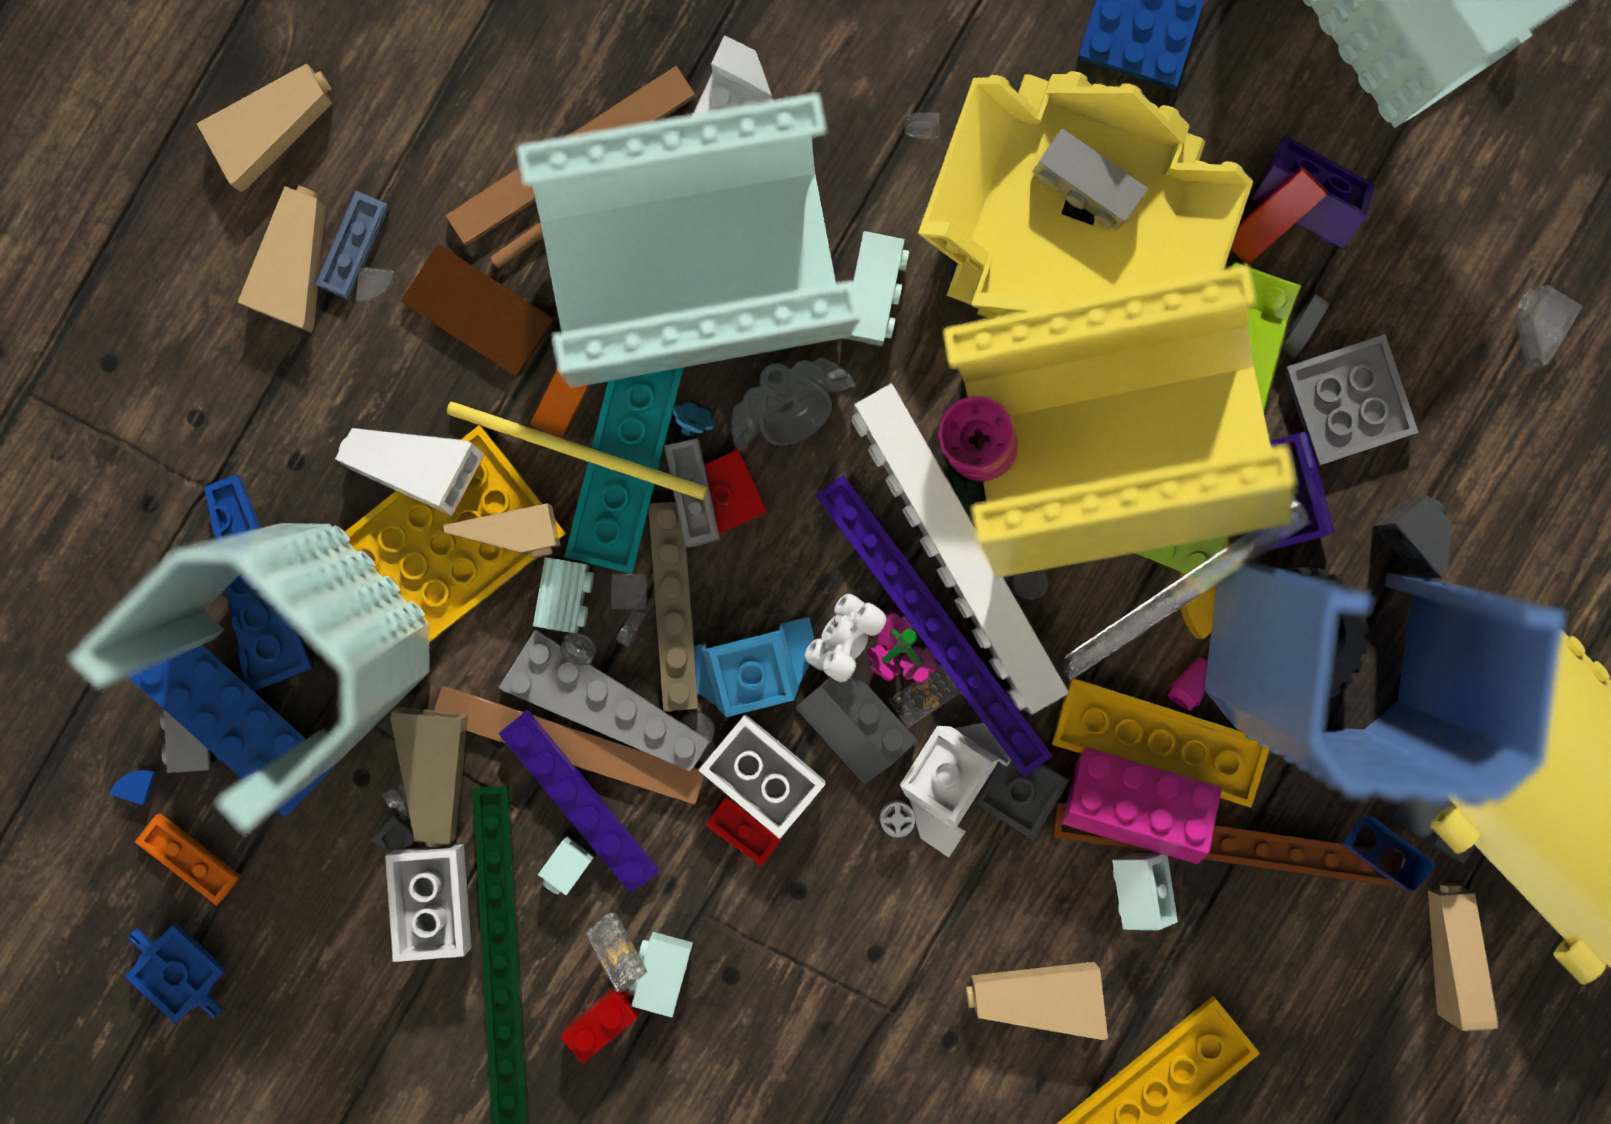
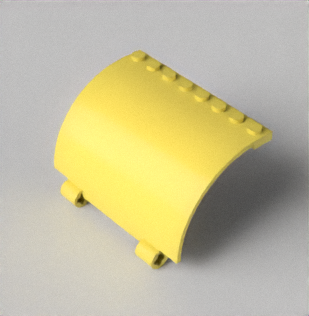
M1562 631L1545 765L1501 802L1484 800V806H1471L1458 802V798H1449L1454 805L1439 812L1432 820L1430 827L1456 854L1462 853L1475 845L1565 939L1556 948L1554 957L1580 984H1587L1599 977L1606 965L1611 968V680L1605 667L1598 661L1593 663L1585 654V649L1576 637H1569Z

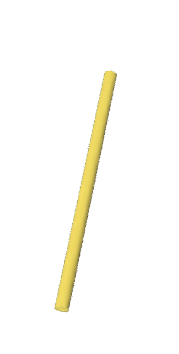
M450 402L447 408V414L701 500H705L708 493L707 486L455 402Z

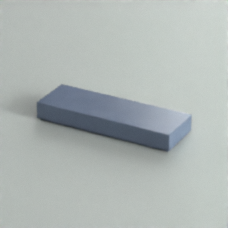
M355 191L315 286L350 301L390 208L387 203Z

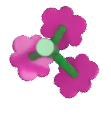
M890 613L887 616L883 629L876 637L878 645L874 648H869L866 651V657L870 661L871 669L876 674L882 676L887 681H891L900 673L896 655L906 652L907 654L900 659V666L904 669V678L907 680L913 678L915 682L923 683L928 680L930 673L937 670L936 658L928 648L922 650L921 647H914L912 649L911 645L916 640V633L911 630L912 626L907 619L899 617L896 613Z

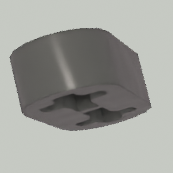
M1315 293L1310 296L1285 334L1281 349L1283 352L1293 358L1299 354L1325 314L1330 302Z

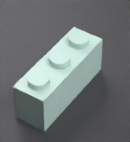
M867 231L863 232L854 276L861 319L851 335L843 339L883 346L884 338H892L895 318L889 317L891 304H899L902 284L896 283L898 270L905 271L909 255L908 250H903L905 239Z

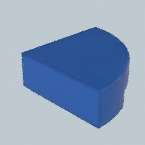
M144 769L126 774L116 782L110 795L145 805L148 802L158 771Z

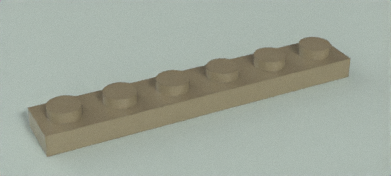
M676 502L651 503L649 505V523L663 711L699 709L688 554L683 539Z

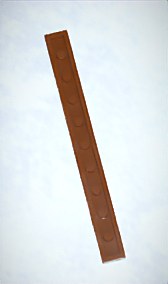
M1057 802L1052 828L1053 837L1151 851L1063 825L1062 819L1066 802ZM1215 824L1209 854L1204 858L1206 860L1399 888V886L1393 884L1341 845V842ZM1354 845L1361 852H1367L1374 848ZM1387 849L1382 853L1380 864L1385 871L1395 873L1402 869V852Z

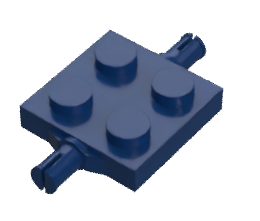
M178 923L173 924L161 938L153 942L139 928H136L127 937V940L142 953L139 955L136 965L126 974L125 978L174 1024L180 1022L191 1009L200 1006L213 1020L224 1010V1007L209 994L214 984L227 969Z

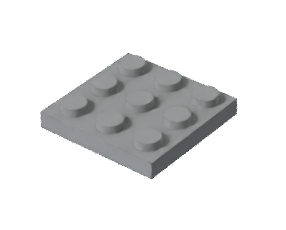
M1385 334L1283 368L1304 432L1308 433L1317 466L1419 433Z

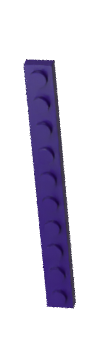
M842 475L816 494V498L1022 776L1025 777L1051 758V753L845 476Z

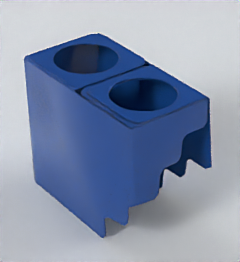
M1362 816L1341 844L1393 884L1410 891L1418 889L1434 868V863L1431 859L1397 836L1374 817ZM1361 827L1372 829L1377 838L1374 848L1367 852H1361L1353 845L1357 839L1355 836L1361 831ZM1389 848L1400 850L1405 858L1403 868L1395 873L1385 871L1380 864L1382 853Z

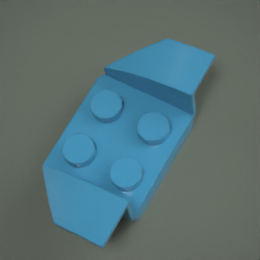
M809 617L779 624V631L708 649L706 643L694 645L698 694L716 705L725 717L793 701L797 694L798 686L810 665L805 659L806 649L815 640Z

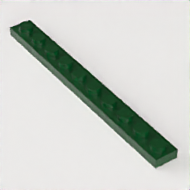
M509 785L472 788L492 1124H529Z

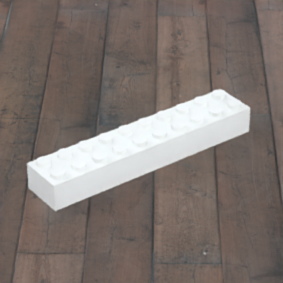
M889 384L856 403L853 409L854 415H852L851 419L854 428L860 437L866 435L871 443L868 449L870 456L877 467L882 465L885 467L889 474L885 481L894 497L901 495L906 504V507L902 509L906 519L912 528L918 525L924 536L920 539L922 547L929 558L933 556L937 558L941 565L937 572L946 588L953 586L958 595V598L954 600L958 610L964 618L970 617L976 628L972 629L971 632L979 646L984 649L988 648L993 658L988 660L989 664L998 678L1006 679L1010 688L1006 690V693L1013 704L1020 711L1024 710L1034 714L1069 694L1004 578H996L978 543L976 529L893 384Z

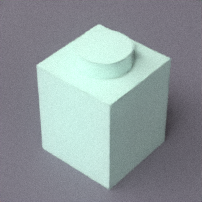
M567 836L562 840L538 875L544 879L542 884L555 894L562 892L567 895L595 856Z

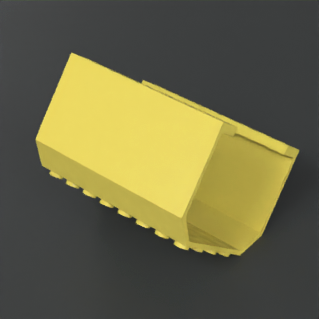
M1248 266L944 329L949 364L952 369H959L965 383L967 396L988 397L1001 404L1010 415L1018 440L1017 457L1010 469L999 478L983 482L987 503L973 506L978 543L996 578L1290 524L1294 479L1287 447L1271 449L1254 371L1248 331V308L1255 307ZM984 437L978 438V450L983 449V443H986Z

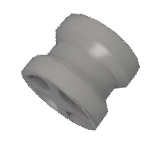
M889 801L880 810L879 819L885 833L891 837H904L914 828V812L904 801Z

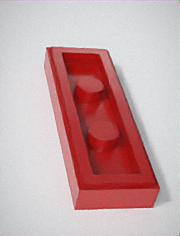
M1302 167L1239 224L1231 250L1249 265L1327 195L1328 191Z

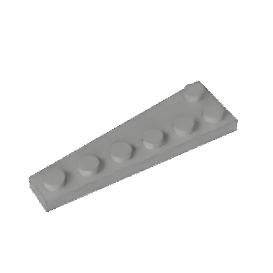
M539 630L533 632L498 687L507 693L690 772L693 771L711 742Z

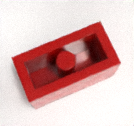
M618 983L567 1025L560 1037L583 1064L638 1018L641 1009L632 1007L633 999L621 984Z

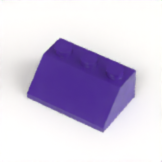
M1284 135L1261 175L1252 198L1261 205L1297 171L1304 167L1328 193L1294 225L1305 227L1318 234L1323 241L1329 244L1335 243L1344 248L1367 217L1375 184Z
M1302 432L1270 441L1271 449L1287 447L1294 479V492L1289 525L1253 531L1259 553L1324 537L1336 532L1308 433Z

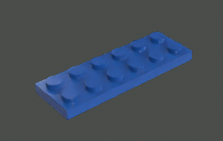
M203 645L127 676L243 781L306 740L305 737ZM335 765L276 810L286 818Z

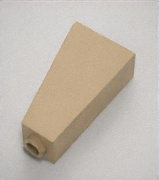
M305 64L197 123L231 186L240 192L246 190L332 104L327 94L332 89L321 71L315 73L308 64Z
M298 185L297 190L284 186L237 302L247 308L312 333L318 287L315 284L320 272L326 206L317 199L318 194L308 188Z
M1460 883L1440 884V889L1428 890L1437 1015L1462 1031L1498 1029L1476 895L1474 892L1462 888Z
M1095 962L971 975L972 986L966 987L968 1007H975L978 1018L1099 1040L1108 1039L1100 968Z

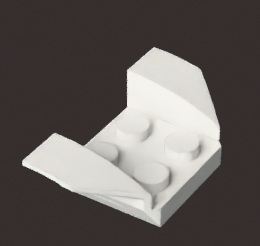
M724 35L711 63L712 74L693 115L773 101L756 51Z
M984 723L957 728L937 726L900 784L904 794L910 799L920 838L947 857L951 856L966 831L959 827L958 824L998 762L1008 766L1011 761Z

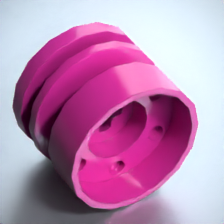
M971 396L961 399L947 409L940 421L938 438L941 449L957 474L970 481L986 482L999 478L1010 469L1017 457L1018 440L1010 415L1001 404L988 397ZM984 437L986 443H983V449L977 450L975 444H978V438Z

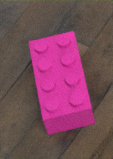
M1085 747L1076 761L1062 824L1199 864L1209 854L1222 787Z

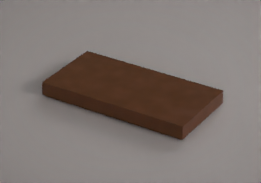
M439 244L401 299L403 304L517 378L555 322L552 317Z

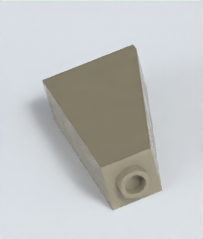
M399 707L391 712V724L414 841L425 842V846L430 848L446 847V844L450 845L457 837L468 715Z

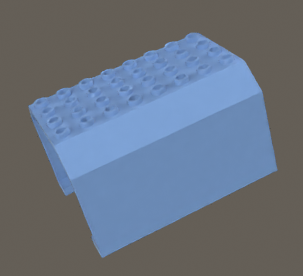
M1220 560L1204 690L1231 724L1246 733V738L1258 740V745L1270 747V752L1284 755V760L1298 763V768L1312 771L1313 777L1326 779L1329 786L1344 789L1343 794L1356 798H1368L1369 792L1382 793V797L1397 801H1406L1408 795L1420 796L1421 800L1431 803L1443 804L1446 803V798H1458V802L1462 804L1484 806V800L1501 802L1545 765L1565 612L1423 576L1387 573L1385 587L1411 594L1398 701L1364 730L1323 727L1322 721L1336 610L1368 612L1370 596L1254 561Z

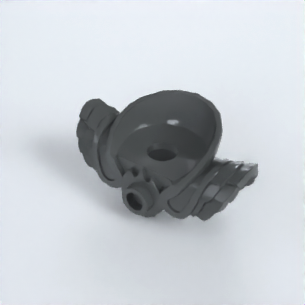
M821 357L813 363L807 360L797 362L791 369L783 364L768 365L760 375V386L749 389L744 395L743 402L735 405L733 408L731 432L734 437L735 447L740 451L758 435L760 430L763 437L774 445L786 446L808 438L826 423L831 414L832 401L828 392L834 393L855 387L853 378L844 368Z

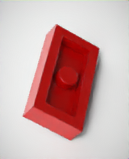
M728 796L725 797L706 823V826L761 867L782 840V837L779 839Z

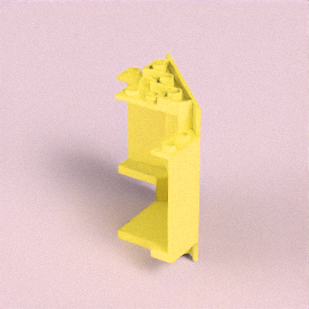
M1070 71L1067 74H1052L1049 81L1033 75H1024L1019 92L1017 93L1009 85V81L999 75H990L989 78H973L918 234L957 263L947 296L979 308L978 315L994 319L1223 271L1253 181L1243 171V168L1236 163L1223 162L1222 165H1215L1199 161L1206 141L1203 138L1187 133L1190 125L1179 115L1177 109L1165 105L1158 108L1141 93L1137 86L1131 84H1122L1120 87H1107L1101 84L1091 85L1085 75ZM1062 128L1149 188L1130 217L1118 231L1113 228L1107 229L1097 223L1096 220L1093 225L1061 214L1066 201V195L1056 188L1050 189L1041 184L1037 179V175L1032 172Z

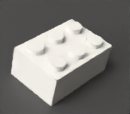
M746 713L699 769L703 775L779 839L825 785V780Z
M464 844L447 845L443 848L396 849L385 855L393 962L465 956L472 946Z

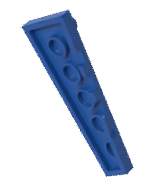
M236 474L204 487L213 533L217 540L261 529L241 475ZM242 572L225 591L226 596L229 597L233 614L231 621L233 630H236L240 649L238 650L244 683L255 692L311 670L315 666L301 630Z

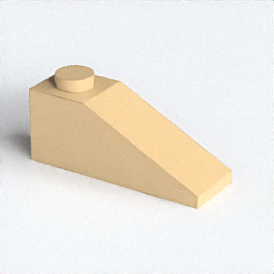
M547 503L443 525L445 533L522 553L531 552L532 558L553 554L552 548L560 546L552 505Z

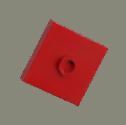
M739 450L705 464L719 535L768 513Z

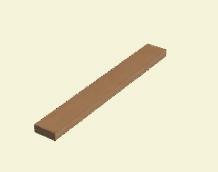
M675 66L567 137L658 122L696 98L678 67ZM519 167L445 216L463 244L468 246L536 202L532 186L525 187L522 169Z
M442 686L434 711L466 714L468 715L466 731L505 744L506 742L498 733L524 713V711L447 686ZM533 715L574 766L694 805L696 804L705 777L699 771L700 768L695 767L690 772L632 746Z

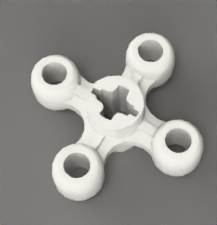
M845 594L839 599L834 609L836 616L824 628L822 638L813 640L805 652V659L809 664L818 670H823L828 676L838 682H845L851 677L856 667L854 659L866 647L868 635H877L886 623V615L882 610L873 604H864L863 601L852 594Z

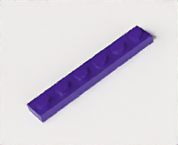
M528 709L498 733L631 894L659 872L660 869Z

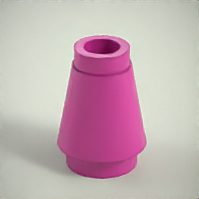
M1198 657L1170 685L1171 691L1168 693V697L1175 704L1188 711H1191L1194 706L1200 705L1205 693L1208 661Z

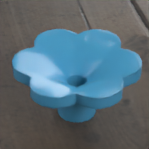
M685 402L683 406L676 405L673 409V414L677 417L676 422L682 426L681 431L686 436L691 437L694 436L695 432L703 433L704 430H712L714 428L715 422L711 419L712 414L705 408H699L694 403Z

